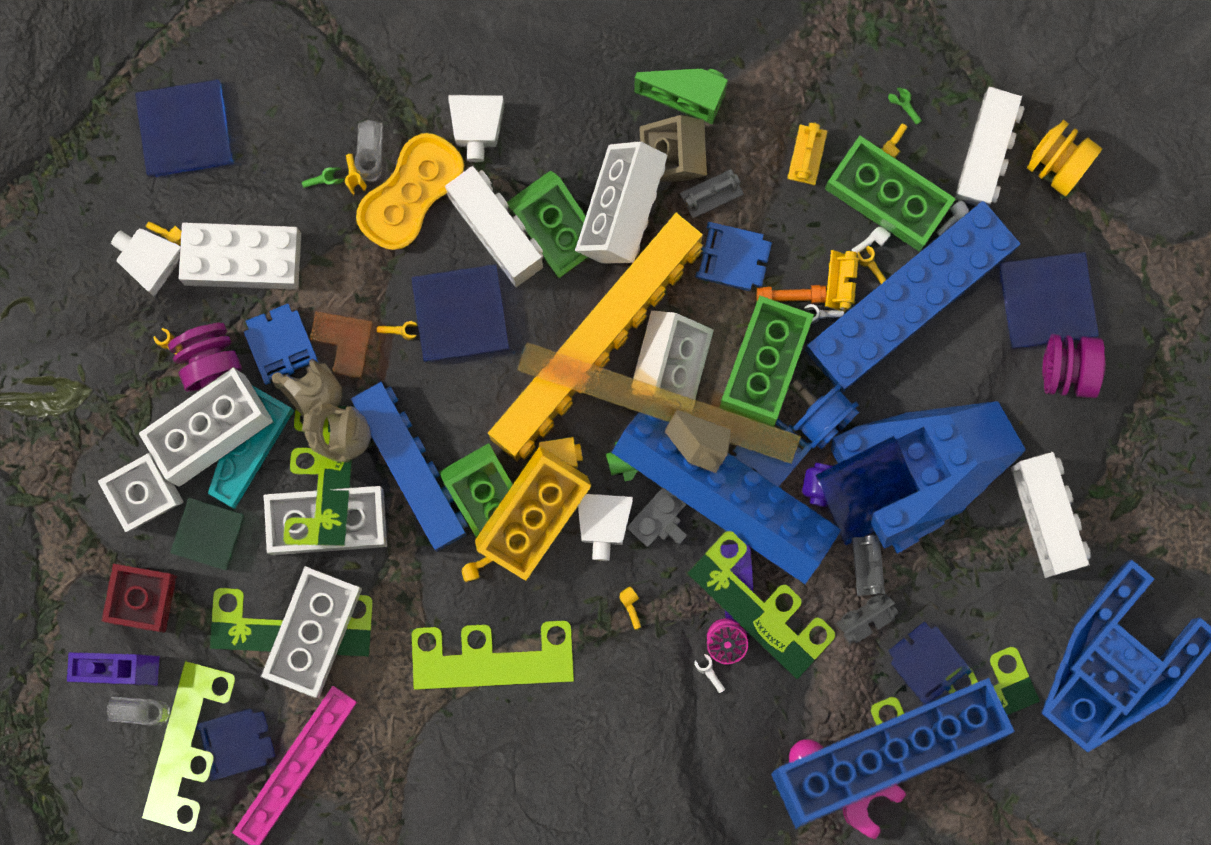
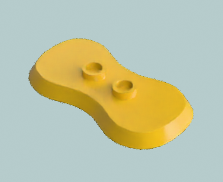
M423 133L410 139L402 148L396 168L389 179L369 192L358 206L357 224L364 235L375 244L390 250L401 249L412 243L420 232L424 216L429 207L438 198L447 193L445 185L463 173L464 162L459 151L447 140L435 134Z

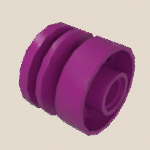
M213 323L195 327L168 343L170 352L177 353L173 357L176 364L189 363L178 372L185 391L201 390L232 368L240 372L242 371L235 351L222 352L232 342L229 336H224L228 332L224 323Z
M1051 334L1044 352L1042 364L1045 393L1054 395L1058 388L1060 396H1065L1072 383L1076 397L1097 398L1104 379L1106 365L1102 338L1082 336L1077 349H1074L1071 335H1066L1062 342L1059 334Z

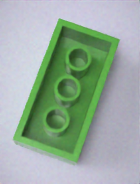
M862 136L857 138L825 190L919 252L956 199Z
M759 295L719 407L720 410L774 429L814 314Z

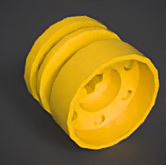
M1063 119L1060 124L1049 130L1033 151L1027 169L1033 172L1040 162L1043 163L1046 167L1038 177L1042 179L1051 170L1055 172L1056 175L1051 186L1066 197L1103 148L1088 137L1078 146L1074 144L1073 141L1077 136L1078 130L1074 128L1068 138L1063 136L1062 132L1069 124Z

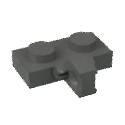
M662 488L626 529L647 548L658 536L662 540L669 536L680 545L687 538V535L677 526L681 520L676 516L686 506V503Z

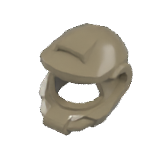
M313 358L309 360L310 366L306 368L308 373L302 379H296L279 372L272 375L275 388L282 391L287 400L303 417L311 409L327 403L338 407L342 399V387L325 363L319 364Z
M326 403L311 409L308 414H304L302 431L305 432L310 448L328 459L337 462H349L363 454L369 445L371 438L370 426L366 418L355 407L347 406L345 410ZM326 417L330 424V440L328 445L323 437V424Z

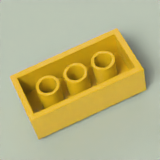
M539 446L475 539L477 551L526 581L590 489L591 483L588 476Z

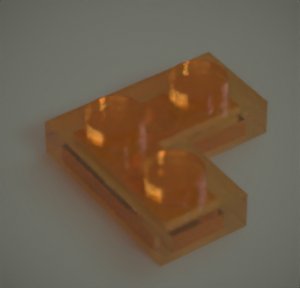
M315 311L310 340L338 346L333 367L334 374L362 379L373 323L372 321Z

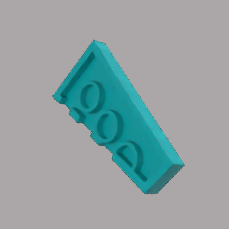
M254 386L252 387L273 422L218 460L208 494L233 509L237 507L294 412V409Z

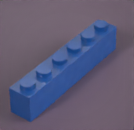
M382 382L351 398L356 409L366 418L374 442L434 550L437 552L466 536L464 528L468 527V524L461 512L454 513L450 506L454 499L446 486L440 488L436 480L440 474L432 461L429 463L425 461L422 453L426 449L419 436L413 438L408 428L412 424L405 411L399 413L394 403L399 400L391 386L385 389Z

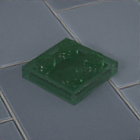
M188 498L170 553L227 571L245 515Z

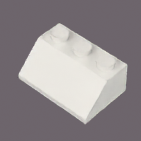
M651 311L629 393L647 401L651 400L654 403L692 412L713 329L677 313Z

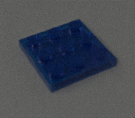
M219 79L135 93L148 177L233 164L222 87Z
M1086 252L999 264L1012 349L1048 344L1051 334H1059L1062 342L1066 335H1071L1073 341L1080 340L1082 336L1095 338L1099 336Z
M496 264L411 277L424 363L509 350Z
M894 436L815 475L835 525L841 529L839 534L845 545L852 543V538L864 537L874 531L871 525L874 512L917 492L900 445Z

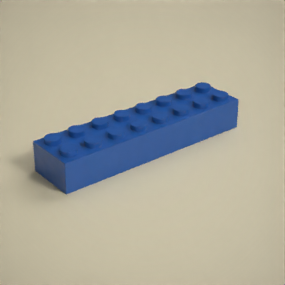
M982 201L811 341L804 351L834 386L838 384L842 386L840 392L843 393L1019 247L1020 242L989 206Z
M648 400L624 430L611 453L724 530L732 531L746 545L806 584L827 554L841 529L729 453L716 473L688 463L665 433V429L673 415L651 400Z
M987 678L781 766L771 775L797 829L1002 740L1015 731L990 679Z

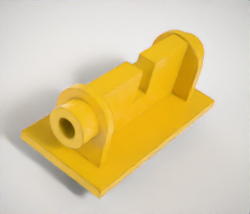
M809 123V126L800 124L787 179L811 185L816 184L827 136V130L820 129L819 124Z
M831 250L826 307L846 312L855 304L856 283L849 282V278H857L859 262L857 252L846 251L844 254Z

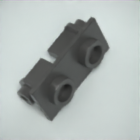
M730 169L680 193L692 219L744 195L740 187L741 183L738 176Z
M870 535L852 538L857 596L885 594L881 545L878 536Z
M886 594L876 595L870 598L866 605L860 609L847 612L836 625L844 632L843 635L849 644L852 642L856 644L873 633L868 625L869 623L873 622L879 630L894 621L895 616L899 613L894 606V601Z

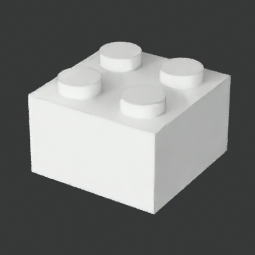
M150 453L98 481L125 532L134 530L184 503L175 485L165 479Z

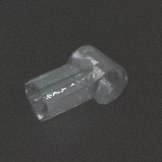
M375 121L358 123L357 155L354 162L357 172L364 181L372 182L379 179L382 175L383 123ZM366 161H374L376 163L375 167L371 170L362 169V165Z
M111 696L107 707L109 722L161 726L169 719L170 709L161 700ZM152 705H156L159 709V715L154 721L148 716L149 708Z

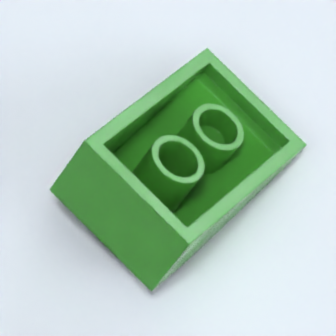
M704 69L637 72L634 92L695 118L703 119L709 124H713L726 94L728 79H725L721 72L714 69H708V71Z
M549 171L507 202L512 216L516 215L526 228L527 237L530 240L534 238L543 250L544 260L558 278L587 258V256L575 251L586 216L558 175Z
M489 443L439 471L445 486L476 538L513 485Z

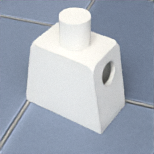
M449 95L456 146L467 147V161H484V147H496L504 110L503 96Z
M140 228L133 237L120 230L111 241V245L122 251L117 258V262L154 297L180 261V246Z
M586 494L579 503L581 540L584 543H593L592 560L610 561L611 544H623L633 497Z

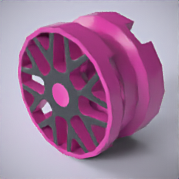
M731 618L715 621L707 632V648L710 656L722 664H733L740 661L748 650L746 630L736 620Z

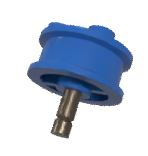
M798 379L790 386L809 407L806 414L797 422L793 429L795 431L801 430L812 441L810 445L812 449L816 446L820 449L824 448L839 432L836 428L838 427L840 430H843L859 413L856 409L859 404L857 402L851 403L840 392L842 388L840 384L819 399L804 387Z

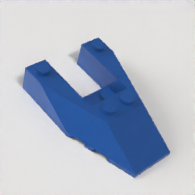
M998 401L900 414L855 427L834 437L831 445V451L844 474L896 451L918 492L873 513L871 525L884 549L962 513L978 495L982 494L1026 450Z
M1133 560L1123 563L1074 627L1041 712L1086 752L1093 750L1127 727L1139 722L1160 707L1167 705L1211 652V626L1201 617L1192 619L1160 658L1156 657L1117 624L1154 580L1151 575Z

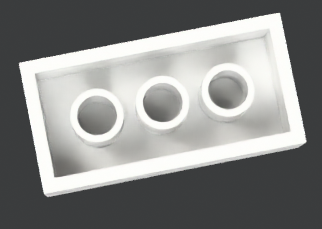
M643 142L608 145L575 249L576 252L600 263H633L640 251L643 232L648 225V216L652 204L657 197L658 184L665 171L667 154Z
M472 166L445 185L448 198L513 285L518 287L543 268V250L534 238L528 240L526 237L527 233L525 232L526 228L516 215L513 218L510 216L509 205L500 193L495 195L492 192V183L484 171L477 172Z
M182 223L179 280L186 286L298 290L301 233L297 227Z
M232 368L145 428L139 435L165 479L180 487L271 424L273 420L246 375Z
M1054 452L1020 461L1012 466L1013 478L1045 578L1089 565L1088 559L1091 558L1090 550L1087 543L1081 541L1079 531L1082 530L1081 522L1077 513L1073 514L1070 503L1073 502L1072 493L1069 486H1064L1061 475L1064 474V469L1060 458H1055Z
M381 486L333 489L349 490L345 546L288 545L284 542V526L287 519L315 518L317 491L264 495L267 553L270 555L387 547L384 489ZM296 523L291 526L289 534L293 539L301 540L307 536L308 527L305 524Z
M304 567L261 677L319 698L362 589Z

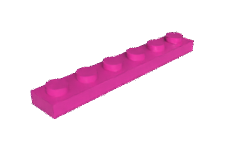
M331 687L232 832L234 835L249 845L262 844L358 703L356 700L337 687Z

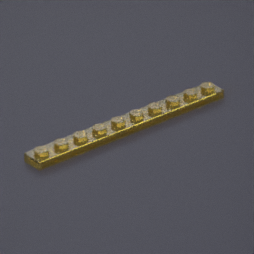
M527 342L517 367L518 371L670 422L676 410L685 412L730 429L729 443L791 464L801 438L799 435Z

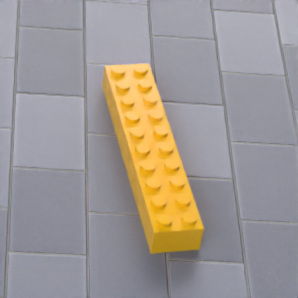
M675 213L488 432L491 441L516 462L521 457L525 460L535 449L534 441L539 435L544 438L553 428V419L559 413L563 416L571 407L573 395L576 392L583 393L591 383L590 375L595 370L600 372L610 360L608 358L610 356L609 353L613 348L618 351L629 338L627 335L630 328L633 326L637 329L647 317L648 307L650 305L656 307L663 299L665 287L669 283L674 285L683 275L684 265L687 262L692 264L702 252L701 248L703 245L701 242L703 234L679 214Z

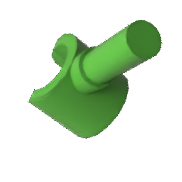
M897 87V90L900 92V99L894 94L888 95L889 101L892 104L902 106L915 124L922 121L909 102L911 95L908 90Z
M326 168L322 175L302 181V185L306 188L320 183L328 185L341 184L344 179L334 180L333 178L334 172L341 170V168Z

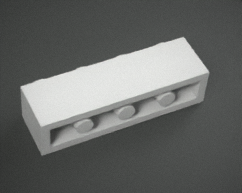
M989 87L986 91L954 197L956 201H964L966 204L977 206L982 201L988 206L991 202L996 203L1001 189L1000 186L996 185L999 175L1004 176L1009 161L1004 159L1007 149H1012L1016 138V133L1012 132L1015 122H1020L1024 106H1020L1022 96Z

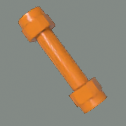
M811 285V289L772 290L771 287L757 288V301L760 295L777 302L811 300V304L826 303V286Z

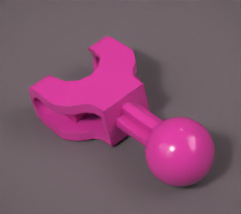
M811 739L798 741L790 750L789 763L823 749L822 745ZM897 785L843 808L846 822L867 837L876 839L880 833V828L868 817L867 808L869 802L877 796H885L891 801L901 802L906 794Z

